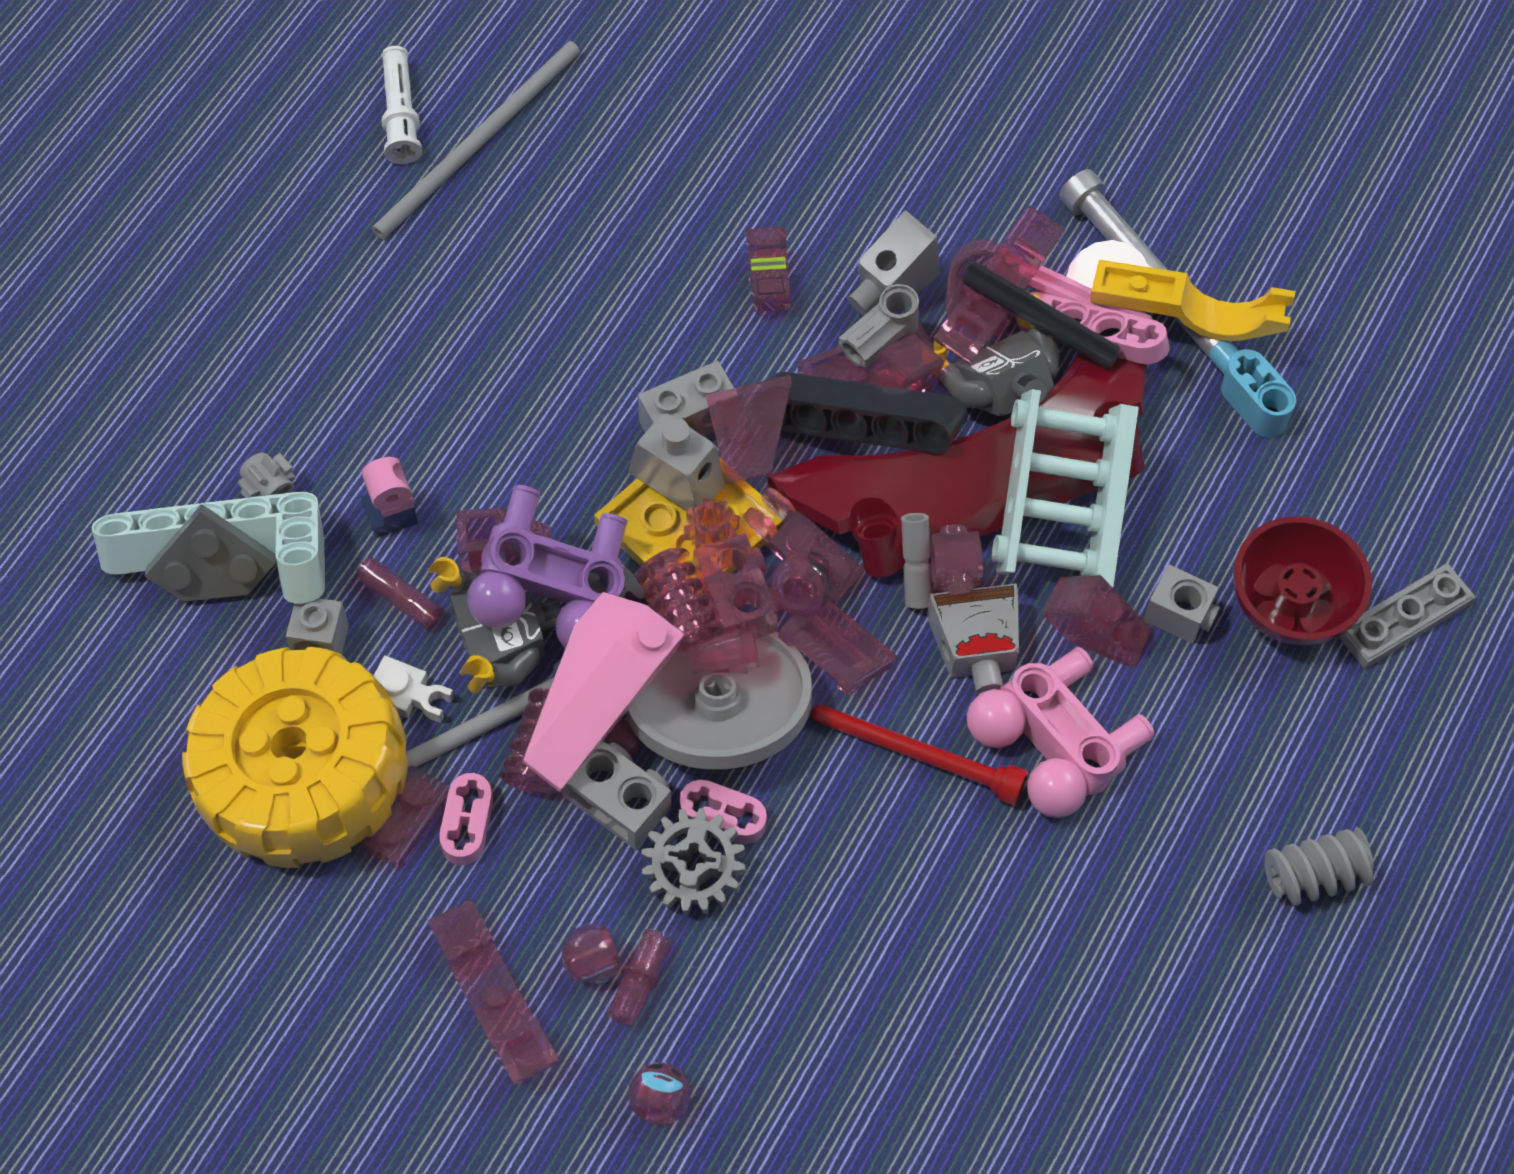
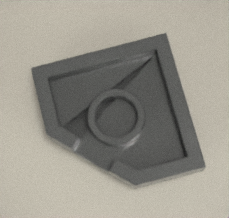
M201 504L146 567L145 577L181 601L248 595L276 564V554Z

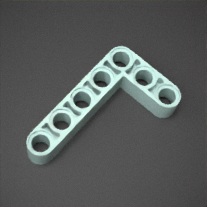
M292 492L115 513L99 518L92 525L101 570L109 574L146 571V567L196 509L203 504L276 554L284 599L288 602L295 604L312 602L322 596L325 590L324 534L318 500L312 493Z

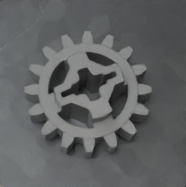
M699 808L695 819H689L684 809L679 810V822L675 824L666 817L662 818L661 821L665 831L662 834L650 831L648 837L655 846L654 848L642 849L641 852L643 859L652 862V865L642 869L644 878L657 879L649 887L653 896L665 892L666 895L663 901L665 907L670 909L679 901L685 915H689L693 904H699L703 914H708L709 901L713 899L721 906H725L727 902L723 892L726 889L738 892L740 889L738 882L733 876L746 874L745 864L735 861L736 858L746 854L744 845L731 844L738 836L735 827L722 831L724 824L723 816L718 814L711 822H708L705 810ZM688 832L687 837L677 845H669L676 837ZM708 834L720 842L726 856L710 849L707 839ZM693 852H699L702 861L705 863H698L695 871H688L686 862L683 860H691ZM662 867L667 868L669 871H675L679 875L680 889L673 886L666 879ZM712 877L719 878L714 885L700 891L701 885Z

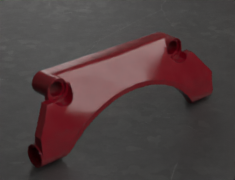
M1078 354L1064 377L1047 392L1045 399L1039 403V408L1103 418L1104 414H1109L1110 408L1124 404L1139 407L1138 416L1142 415L1148 366L1147 364L1118 358L1110 369H1106L1086 356ZM1010 417L980 432L953 440L949 448L939 454L911 450L864 456L820 455L767 476V484L771 497L781 513L792 510L840 535L850 531L851 535L858 541L865 572L870 576L885 577L898 572L904 567L901 518L906 514L923 513L929 516L930 557L1003 527L1017 427L1011 425ZM1137 424L1129 478L1137 476L1144 470V458ZM1036 426L1032 452L1096 463L1098 459H1102L1104 441H1100L1099 436ZM1029 471L1026 498L1063 504L1098 490V486H1094L1093 481Z

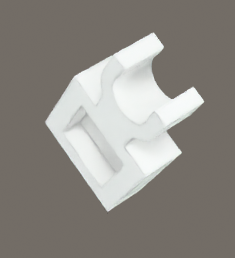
M385 655L374 674V677L389 694L398 714L405 718H409L413 708L416 707L421 709L429 719L441 723L444 718L443 711L432 707L431 703L436 699H443L452 703L454 699L452 689L441 685L426 686L428 681L426 671Z

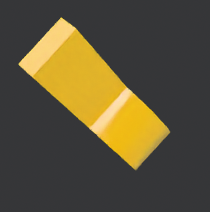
M1098 259L1091 289L1090 303L1178 317L1182 324L1199 335L1222 341H1242L1287 332L1291 317L1284 316L1286 306L1293 305L1296 291L1271 287L1264 296L1253 301L1230 303L1218 301L1201 293L1191 283L1188 273Z

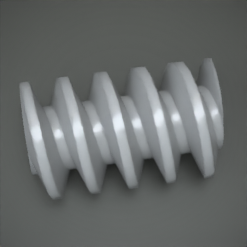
M1357 826L1353 832L1345 829L1338 831L1335 837L1331 834L1322 835L1317 842L1313 839L1302 841L1299 847L1295 844L1285 845L1281 852L1277 849H1270L1265 853V870L1273 894L1278 899H1281L1282 895H1287L1293 906L1301 904V890L1306 892L1311 901L1318 900L1319 885L1323 886L1329 896H1335L1337 894V880L1341 881L1346 891H1353L1355 889L1356 875H1358L1364 886H1371L1373 884L1374 863L1365 834Z

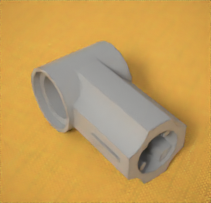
M895 284L887 287L881 293L879 303L839 337V346L846 354V357L857 367L862 366L866 368L897 340H905L913 336L919 325L918 294L908 285ZM895 310L906 311L905 314L900 315L893 314L892 312Z

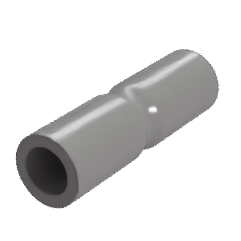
M910 513L901 518L903 557L905 559L903 567L905 605L910 608L919 609L928 607L930 594H932L931 565L929 563V516L923 513Z

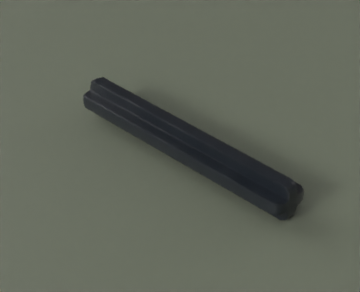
M972 262L966 269L962 277V282L965 286L1102 367L1110 369L1115 364L1121 351L1117 344L977 262Z

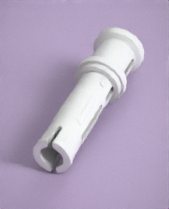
M390 46L385 48L381 55L387 110L382 116L381 121L384 131L387 132L384 155L392 163L409 164L418 160L422 155V145L417 140L416 134L420 120L418 114L412 109L408 52L401 46Z

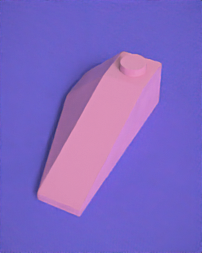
M603 592L573 627L522 763L557 791L561 792L676 653L684 634L649 606Z

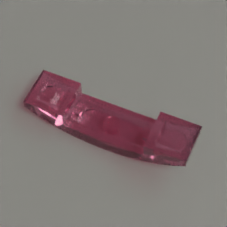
M1029 205L1006 236L1003 245L986 268L1026 290L1063 235L1065 229ZM970 289L962 302L958 303L933 340L968 364H971L1004 321L1009 311Z
M472 899L428 920L433 935L464 997L514 1086L558 1064L559 1059L537 1018L534 1019L497 951L493 937Z

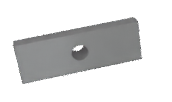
M1446 563L1364 612L1356 624L1339 636V638L1362 667L1366 669L1472 605L1476 597L1451 566Z

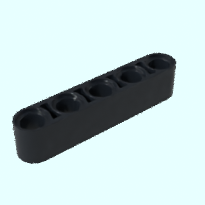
M788 372L774 374L753 399L750 409L754 419L759 424L773 430L933 454L945 452L968 420L966 407L960 400L950 395Z

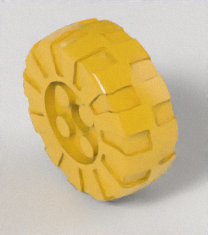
M289 647L256 655L255 660L239 668L235 666L212 685L213 690L201 705L197 704L185 730L188 735L187 752H182V766L186 786L198 813L208 827L221 841L245 858L252 855L263 859L268 866L282 868H299V864L321 861L323 864L351 852V847L365 837H372L384 825L392 814L391 806L396 796L403 792L407 778L408 758L406 754V735L397 709L389 694L378 680L360 663H349L341 653L317 647H307L305 650H290Z

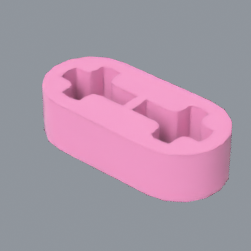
M465 773L458 776L452 782L448 792L440 830V845L445 858L456 865H468L475 862L484 850L493 806V795L489 782L482 775ZM470 789H477L480 798L473 801L471 813L465 812L462 796L468 795ZM462 825L468 826L469 839L474 843H466L463 850H457L454 841L450 839H458L461 834Z
M706 780L692 781L681 791L680 810L684 809L689 819H695L697 814L693 810V802L691 800L698 801L701 795L709 797L710 807H703L707 821L711 822L718 814L723 816L724 824L722 831L735 827L738 832V836L733 842L745 845L751 844L759 840L765 833L766 810L762 803L754 797ZM745 811L751 812L755 824L748 823L745 829L737 827L738 819L736 817H742Z

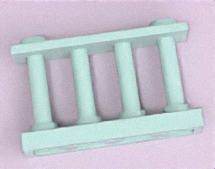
M1031 389L1021 395V400L1016 399L1011 415V425L1017 427L1002 534L996 535L992 547V562H997L996 573L1003 575L1015 573L1016 561L1080 571L1081 576H1085V588L1097 590L1112 589L1114 586L1139 407L1120 404L1110 408L1109 414H1104L1103 418L1039 408L1041 391ZM1036 426L1099 436L1100 441H1104L1102 459H1098L1096 463L1033 453ZM1029 471L1093 481V485L1098 486L1096 504H1091L1090 508L1026 498ZM1023 516L1086 526L1087 531H1092L1090 547L1085 549L1083 553L1019 543Z

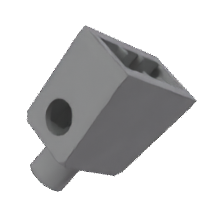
M906 210L858 261L861 284L847 296L852 307L860 314L866 315L879 303L880 295L887 287L895 284L908 285L918 294L941 274L937 236Z
M668 413L661 414L635 446L629 473L697 518L725 486L716 446L710 440L689 428L688 424L680 418H674Z

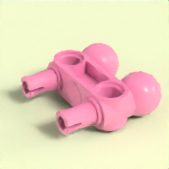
M1080 647L1074 648L1050 666L1042 663H1031L1021 666L1015 672L1013 679L1000 689H991L980 693L970 703L966 714L968 729L972 737L983 746L999 749L1013 744L1024 733L1047 759L1037 765L1030 773L1027 782L1028 797L1033 807L1047 817L1063 818L1074 814L1082 806L1086 796L1104 791L1111 779L1125 769L1126 757L1150 741L1154 736L1152 725L1140 714H1137L1121 727L1108 734L1067 688L1091 672L1093 668L1090 656ZM1023 691L1033 692L1039 698L1028 697ZM1084 759L1094 760L1101 768L1089 766Z

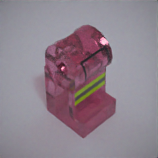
M785 227L746 229V259L754 312L790 310L789 268Z

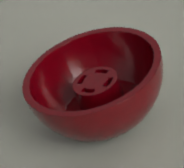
M1301 516L1283 517L1261 525L1244 540L1234 564L1233 582L1235 595L1246 618L1266 636L1289 645H1318L1341 636L1360 619L1371 597L1372 575L1362 550L1345 532L1332 524L1315 518Z

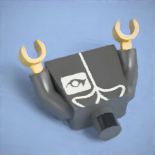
M1032 294L1033 296L1041 300V298L1038 295ZM1017 316V322L1020 326L1030 328L1027 333L1021 331L950 364L947 361L948 343L945 338L936 335L934 336L933 345L935 351L929 350L924 343H921L920 362L927 370H938V379L950 395L960 400L966 408H977L997 416H1003L1011 413L1016 399L1021 400V395L1031 389L1041 391L1039 403L1045 399L1047 392L1054 387L1052 378L1058 372L1060 352L1052 336Z
M438 558L428 570L440 576H437L430 585L431 589L436 593H443L449 587L453 591V593H449L452 611L468 657L459 673L461 675L469 674L474 676L468 684V689L472 693H478L485 686L505 687L520 685L539 664V660L545 656L542 632L556 628V620L562 609L559 601L553 599L532 606L527 590H525V609L520 619L513 625L502 629L487 628L474 619L467 604L468 589L473 580L479 575L460 570L455 561L450 558Z

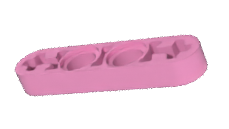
M1043 292L1030 293L1038 295L1042 301L1072 319H1081V324L1098 334L1110 328L1120 329L1117 334L1105 337L1121 348L1118 358L1141 364H1152L1164 359L1168 355L1170 346L1166 327L1158 321ZM1017 322V326L1020 329V331H1025L1027 333L1030 330V328H1024L1020 326Z

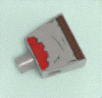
M1017 584L930 594L927 618L949 675L953 678L973 676L977 695L991 689H1000L1003 686L1000 672H1008L1015 669L1019 653Z

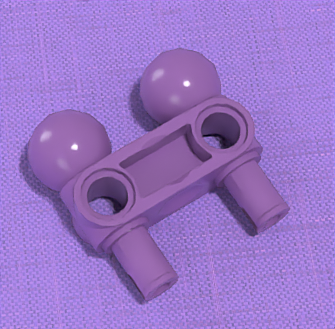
M515 485L504 523H499L492 527L489 542L482 552L481 574L473 580L468 589V608L474 619L487 628L502 629L513 625L520 619L525 609V590L565 602L567 604L561 609L556 620V635L562 646L566 648L574 625L601 595L589 587V573H596L602 577L606 585L604 593L619 596L624 588L625 576L623 571L625 566L621 563L618 555L628 520L615 514L603 513L600 517L592 550L587 551L534 534L530 530L540 491L525 485ZM500 546H510L517 552L518 564L516 566L508 565L502 561L499 555Z

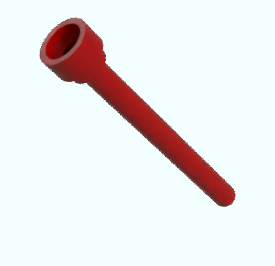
M816 705L811 710V718L816 723L991 787L990 792L997 794V800L1016 806L1022 794L1028 776V771L1011 764L1008 768L999 766L998 769L824 705Z

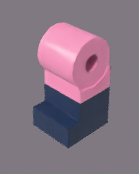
M384 457L366 465L362 470V477L369 494L361 496V500L375 538L418 524L412 492L405 479L400 461L395 457Z

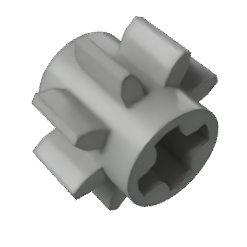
M263 452L251 456L240 469V476L242 477L238 481L242 488L240 493L245 498L292 493L294 491L292 481L296 479V476L291 472L293 470L292 465L281 453L277 454L273 459Z

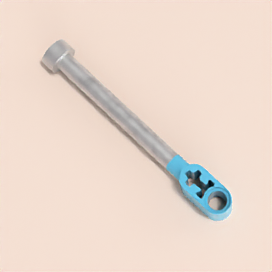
M1091 169L1083 170L1067 181L1060 191L1059 198L1074 215L1084 213L1108 241L1114 240L1132 246L1142 254L1149 267L1168 270L1105 199L1103 195L1105 194L1106 186ZM1174 317L1224 374L1221 384L1222 394L1250 428L1258 435L1267 438L1281 435L1286 430L1296 404V395L1271 364L1257 351L1250 349L1238 351L1231 341L1215 340L1199 335L1182 324L1178 317ZM1266 407H1272L1279 412L1270 411Z

